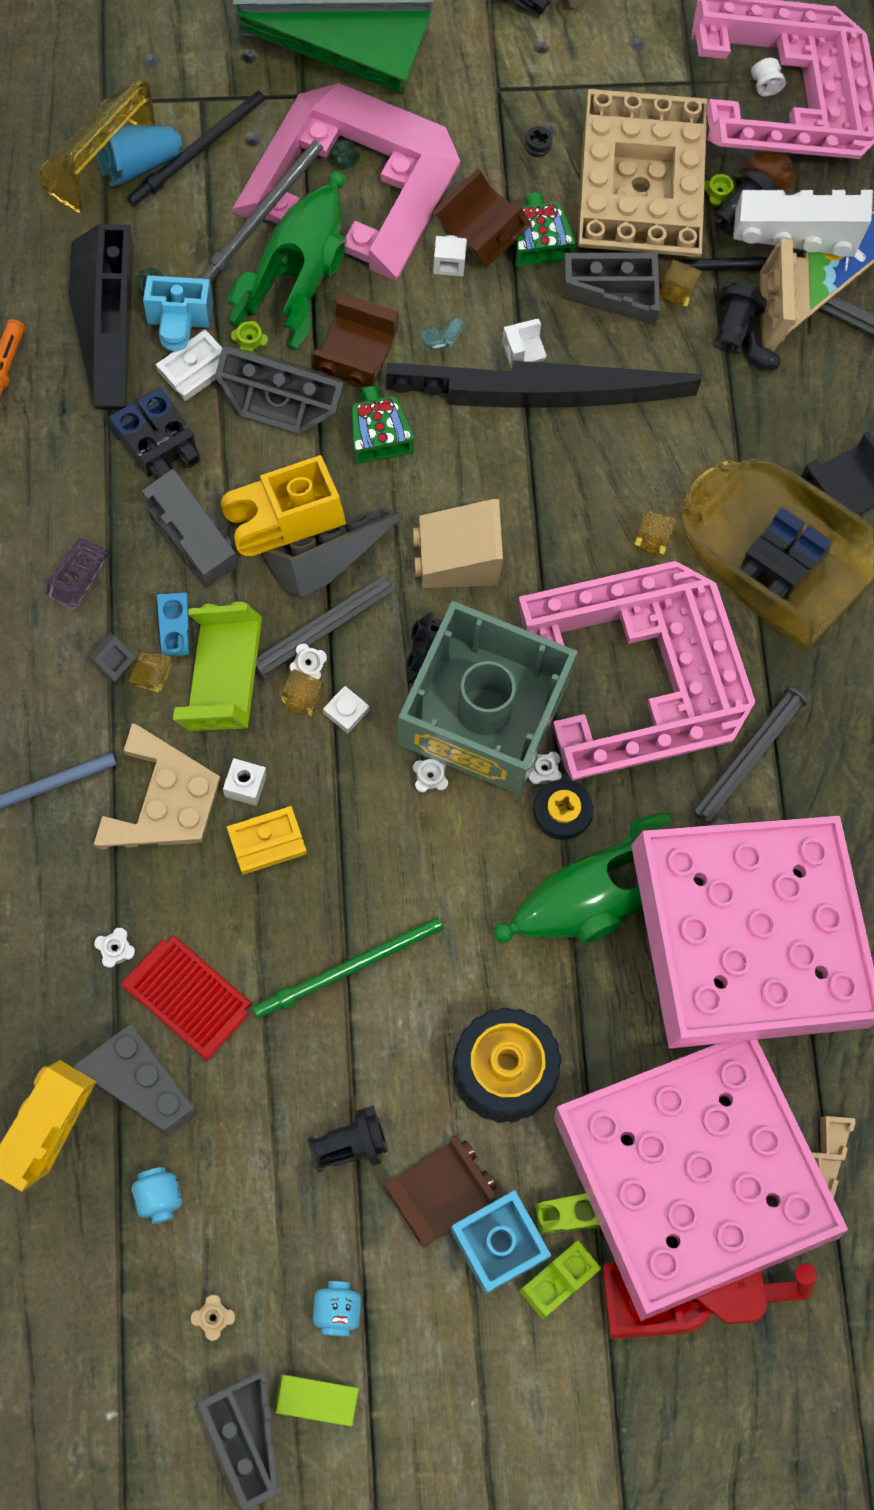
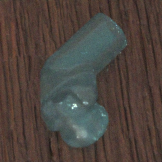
M454 316L444 330H437L436 327L431 328V326H428L422 331L423 343L432 349L450 347L466 327V324L461 318Z

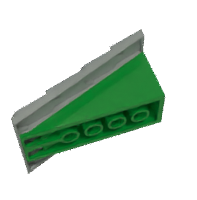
M435 0L233 1L239 36L260 37L403 95L425 36L428 35L431 27Z

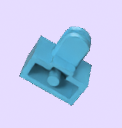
M147 275L143 299L147 324L160 325L159 338L164 348L171 351L182 350L186 348L189 342L191 327L210 328L213 308L210 279Z

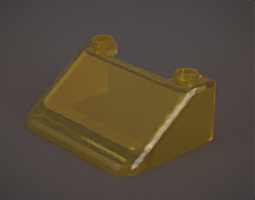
M138 79L101 102L98 110L51 159L43 163L40 174L44 191L77 213L81 214L84 211L77 174L127 121L134 125L156 126L148 82Z

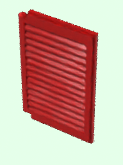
M175 935L171 936L168 942L162 938L120 983L128 993L205 1061H208L250 1015L246 1009L251 1006L252 1002Z

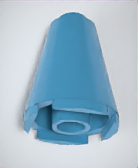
M100 124L94 129V133L99 132V140L94 141L96 159L102 176L109 175L111 181L107 182V184L111 187L120 186L174 159L179 155V150L182 149L180 134L174 131L171 126Z

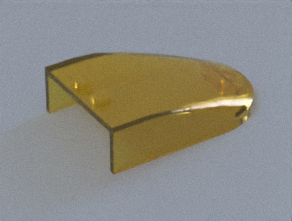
M751 458V461L732 463V459L727 460L703 472L693 482L687 492L683 507V525L691 546L747 606L772 627L806 651H809L874 580V525L778 463L760 458ZM781 507L805 522L801 534L810 525L833 541L825 559L799 588L794 591L788 600L782 599L766 588L765 584L759 580H754L740 570L747 550L762 535Z

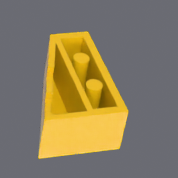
M61 1060L48 1067L44 1066L39 1071L33 1083L35 1088L21 1105L18 1116L0 1143V1179L20 1191H24L49 1174L96 1084L95 1080Z

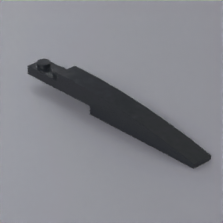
M514 361L512 371L387 362L386 389H392L400 393L409 391L425 392L430 395L446 393L448 394L447 405L508 408L583 407L695 396L698 393L702 374Z

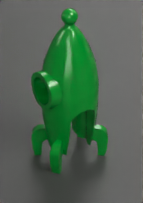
M331 172L328 177L329 185L313 190L291 206L276 225L269 238L256 272H244L236 277L227 303L233 306L229 321L234 327H238L243 322L249 311L255 316L278 277L291 275L297 277V280L283 309V314L287 319L284 328L292 330L287 347L290 350H295L305 340L312 326L311 318L308 315L311 307L310 300L324 276L332 278L335 275L346 249L347 238L341 235L342 203L338 191L346 183V177L342 172Z
M662 812L637 820L631 826L630 834L625 837L622 844L611 846L583 857L545 878L522 902L510 924L499 923L495 926L493 932L495 939L498 942L507 943L513 938L514 934L533 939L576 937L580 945H586L620 928L623 925L622 919L643 908L639 886L627 890L617 887L609 878L608 873L634 861L632 843L642 831L660 830V827L670 823V815ZM694 877V882L701 886L703 884L702 880Z

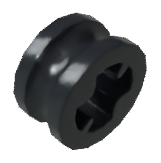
M540 126L531 128L526 134L524 145L527 153L534 157L547 155L550 152L553 140L551 132Z

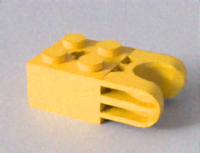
M321 455L260 475L261 481L227 492L223 495L220 502L221 510L232 523L248 521L240 525L234 535L235 546L238 552L244 556H254L346 524L339 494Z

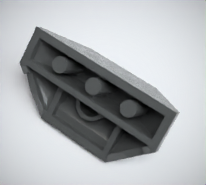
M226 345L222 347L215 374L217 381L222 385L240 416L298 434L337 413L345 383L318 370L266 354Z

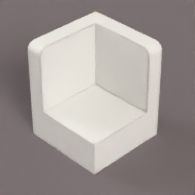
M539 319L504 327L502 345L511 369H513L514 361L542 362L546 360V353L539 337L541 329Z

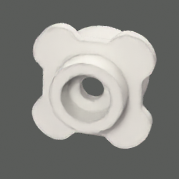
M307 644L298 645L295 649L297 653L296 658L290 664L291 673L294 675H305L310 681L318 680L321 676L320 670L327 659L326 653L322 650L309 648ZM307 659L311 661L309 666L305 663Z
M556 752L544 755L538 754L529 775L530 782L533 784H548L552 781L560 780L562 777L558 770V763L561 760L560 755ZM546 765L548 769L544 771L541 767Z
M434 759L416 761L413 765V771L417 773L416 789L419 792H426L428 789L434 788L440 791L446 789L448 786V780L444 776L446 765ZM433 773L434 776L429 778L427 774Z
M116 928L112 934L105 937L98 936L95 940L94 945L96 949L101 951L103 956L102 963L105 967L112 968L116 964L132 959L135 954L134 947L128 944L126 939L127 932L123 928ZM113 945L118 946L116 951L111 949Z

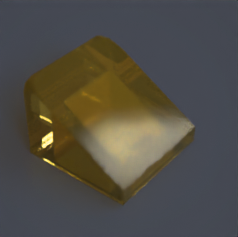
M140 653L129 683L161 693L172 665L170 656Z

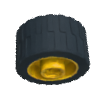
M501 1008L494 1011L492 1009L485 1012L484 1015L473 1019L471 1024L467 1028L465 1027L461 1033L452 1063L453 1082L457 1087L460 1099H463L467 1104L466 1106L471 1111L479 1114L480 1117L499 1123L517 1122L522 1118L534 1115L535 1111L539 1108L541 1109L546 1104L559 1080L561 1072L559 1071L562 1063L561 1054L558 1049L559 1044L552 1035L551 1029L542 1023L540 1018L521 1009Z

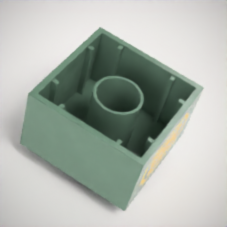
M452 600L399 714L397 745L521 796L570 682L578 651Z

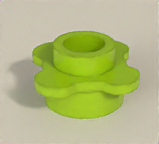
M724 174L715 175L711 180L704 182V191L708 193L710 197L709 202L713 206H720L735 191L732 179Z
M255 321L243 322L231 333L232 341L237 342L241 347L240 349L253 351L259 346H266L268 343L267 335L262 334L260 326Z

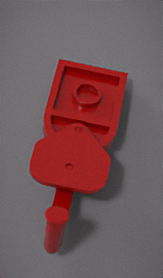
M603 1264L602 1270L610 1340L692 1333L702 1328L713 1314L727 1324L756 1322L763 1317L766 1303L809 1299L812 1296L817 1278L816 1269L810 1264H802L795 1271L797 1281L763 1284L762 1272L760 1271L641 1321L617 1264Z

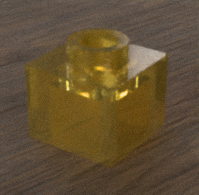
M673 260L663 279L660 296L665 297L672 303L688 307L697 288L701 271Z
M646 509L634 545L640 546L642 550L648 553L665 555L677 519Z
M293 669L281 691L282 702L285 703L287 709L296 714L302 715L304 712L313 716L324 695L323 682Z

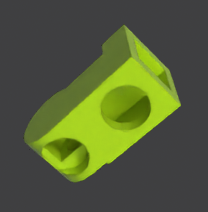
M586 1193L544 1201L534 1205L537 1228L540 1235L601 1228Z

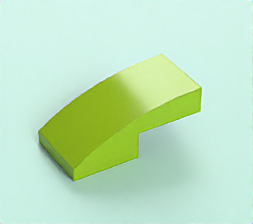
M577 1240L519 1292L543 1320L602 1268Z
M280 1375L273 1413L352 1427L359 1388Z

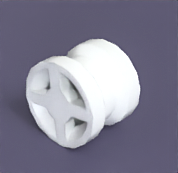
M776 58L763 59L751 69L752 77L757 81V92L761 96H772L785 87L786 81L784 75L779 73L781 66Z

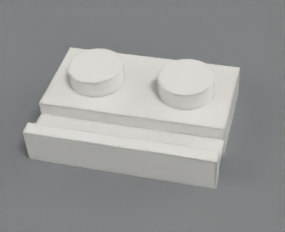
M203 330L189 340L186 348L174 351L158 362L156 369L168 384L182 396V399L187 401L216 380L215 374L222 347L206 330Z

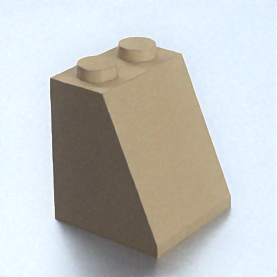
M499 499L486 500L419 516V528H413V547H420V557H414L415 577H421L422 588L499 586L503 562Z

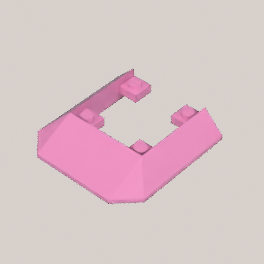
M697 0L691 39L697 42L698 56L727 59L731 52L730 44L778 48L781 65L802 67L808 108L793 107L789 113L790 124L741 119L739 103L737 101L710 99L706 105L710 131L706 140L720 147L860 159L874 145V70L868 36L865 31L836 6L782 0Z
M340 83L299 94L234 204L232 212L249 218L293 166L302 149H307L314 139L324 147L318 155L327 158L339 135L390 156L381 172V181L402 189L380 231L354 221L346 235L345 253L368 262L369 270L397 281L434 214L433 211L437 208L460 166L459 156L446 127ZM286 192L265 219L278 224L287 210L300 200V197Z
M677 561L518 597L522 629L564 645L561 636L563 632L621 619L628 644L657 638L674 693L648 699L647 705L654 725L652 727L593 741L585 714L553 721L552 728L561 755L560 762L572 781L732 743L755 704V699L716 582Z

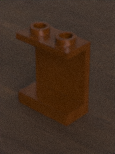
M479 169L467 177L433 211L442 226L451 235L458 238H467L466 249L486 267L532 225L523 209L515 201L510 204L488 184Z
M340 293L336 301V317L322 349H315L313 354L314 370L346 380L355 387L374 386L398 330L399 312Z
M457 1136L451 1138L449 1144L397 1178L395 1176L384 1183L385 1191L423 1249L449 1232L452 1225L481 1210L496 1198L493 1192L497 1189L494 1180L486 1170L483 1172L479 1171L473 1162L477 1158L474 1150L466 1140L460 1142Z

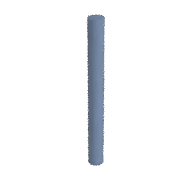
M112 753L1 794L0 809L117 765Z

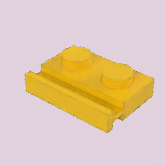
M292 806L227 826L242 875L307 855Z

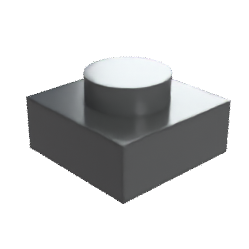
M109 634L88 659L109 680L116 682L136 657L115 635Z

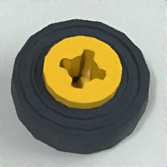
M560 779L552 781L540 789L534 800L533 815L537 826L544 834L553 839L568 840L576 838L586 831L593 818L594 806L590 794L582 785L572 780Z

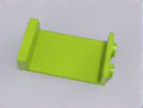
M233 602L227 606L204 604L202 608L188 609V615L200 624L190 702L187 707L174 708L173 720L188 731L248 728L262 616L245 602Z

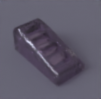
M80 537L46 580L47 596L74 609L83 598L108 557L109 550ZM81 553H83V554H85V555H87V556L93 558V560H92V561L87 560V559L81 557L80 555H81ZM74 564L85 568V570L75 567ZM70 575V576L76 578L77 581H75V580H73V579H71V578H68L67 576Z

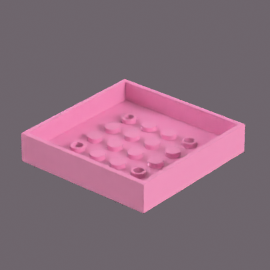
M840 816L642 831L632 843L631 847L669 1048L865 1029L874 1025V965ZM793 869L799 870L802 877L795 876ZM694 877L700 878L703 886L697 885L694 882ZM815 969L822 972L823 979H819L815 975ZM714 979H719L723 983V989L715 986Z
M758 1040L712 1045L556 1108L553 1118L641 1321L837 1240L848 1231ZM725 1096L729 1098L731 1105L727 1107L721 1105L719 1097ZM621 1136H630L633 1139V1144L630 1146L624 1145L621 1142ZM766 1197H775L778 1202L777 1207H770L766 1203ZM670 1236L675 1237L679 1243L678 1247L670 1248L666 1244V1238Z

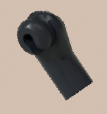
M748 332L744 338L748 361L752 365L764 370H776L780 365L781 359L779 355L761 346L759 332Z

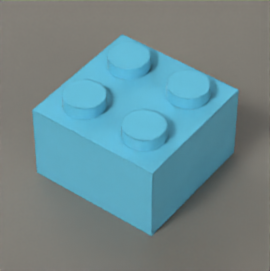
M515 1190L457 1222L450 1228L451 1234L484 1295L551 1257L549 1250Z

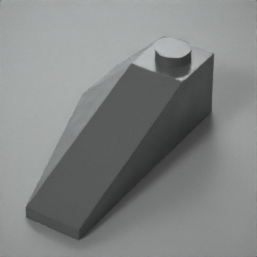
M382 507L347 518L344 526L261 554L286 591L299 597H309L318 592L317 589L328 585L392 528L401 519V515L399 512Z

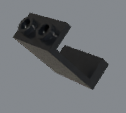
M869 431L863 434L858 446L823 465L817 459L805 466L801 475V482L835 529L874 508V437Z

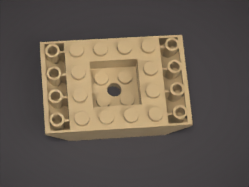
M588 89L582 143L577 227L578 247L701 257L707 99ZM643 184L648 190L638 192L632 186Z

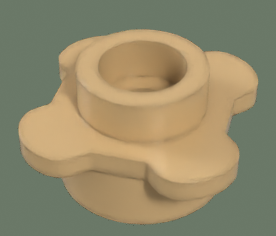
M216 1295L208 1296L206 1304L199 1311H194L191 1315L192 1324L200 1326L205 1331L206 1338L211 1341L219 1339L220 1332L227 1325H232L235 1321L234 1312L227 1310ZM215 1314L216 1320L210 1321V1315Z

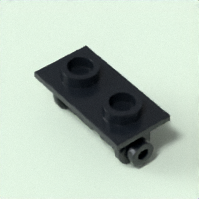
M431 612L416 621L411 630L413 646L406 662V669L409 670L407 680L409 683L416 680L442 623V620L439 619L432 620L433 613Z

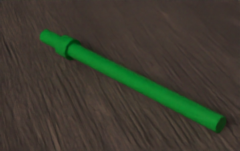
M438 917L300 984L291 988L287 985L275 991V996L251 1008L257 1019L280 1008L286 1010L296 1005V1000L443 930V925Z

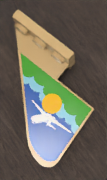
M873 211L871 223L854 257H839L835 254L807 252L805 250L804 258L797 257V254L793 252V239L780 238L760 270V291L767 300L766 310L761 314V346L774 352L779 343L784 341L791 331L874 264Z

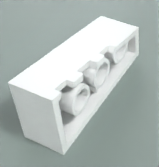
M742 190L736 206L733 239L747 243L776 246L780 238L793 239V248L835 254L839 257H854L871 223L873 190H861V195H845V190H832V195H813V190H801V192L794 195H786L784 190Z

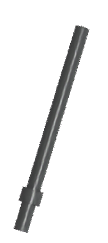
M314 139L220 253L218 251L215 252L209 260V266L198 279H210L211 283L219 272L223 273L231 264L229 260L323 150L324 147L317 140Z

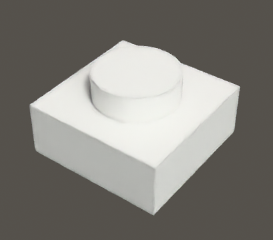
M346 686L323 708V714L347 734L370 711V706Z

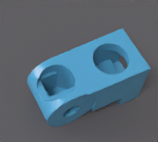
M187 593L157 594L162 656L190 655V621L188 615L190 607Z

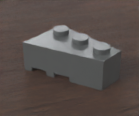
M565 253L561 267L562 297L651 325L656 324L660 313L658 253Z
M174 468L142 490L149 521L205 588L237 567L235 556L237 549L227 536H222L215 521L203 510Z
M132 1024L128 1025L73 1066L74 1069L95 1080L96 1087L166 1136H170L197 1115L192 1105Z
M266 1369L197 1402L194 1406L237 1510H248L278 1495L270 1425V1406L268 1405Z

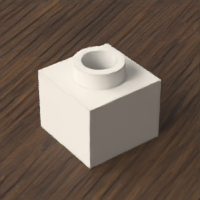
M453 235L436 236L433 274L464 277L467 238H458Z
M233 758L223 787L224 796L257 806L267 777L266 767ZM240 775L249 777L250 780L247 782H240L238 778Z

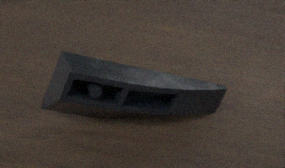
M98 224L73 240L71 244L69 299L95 409H123L127 406L134 243L130 225Z

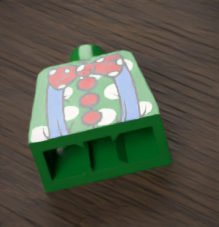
M531 193L525 198L526 206L521 208L532 225L515 240V267L563 262L565 253H574L575 240L561 205L558 203L544 204V198L541 193Z
M376 386L362 389L360 392L362 402L352 405L355 465L413 454L414 436L397 398L393 396L381 398L379 388Z

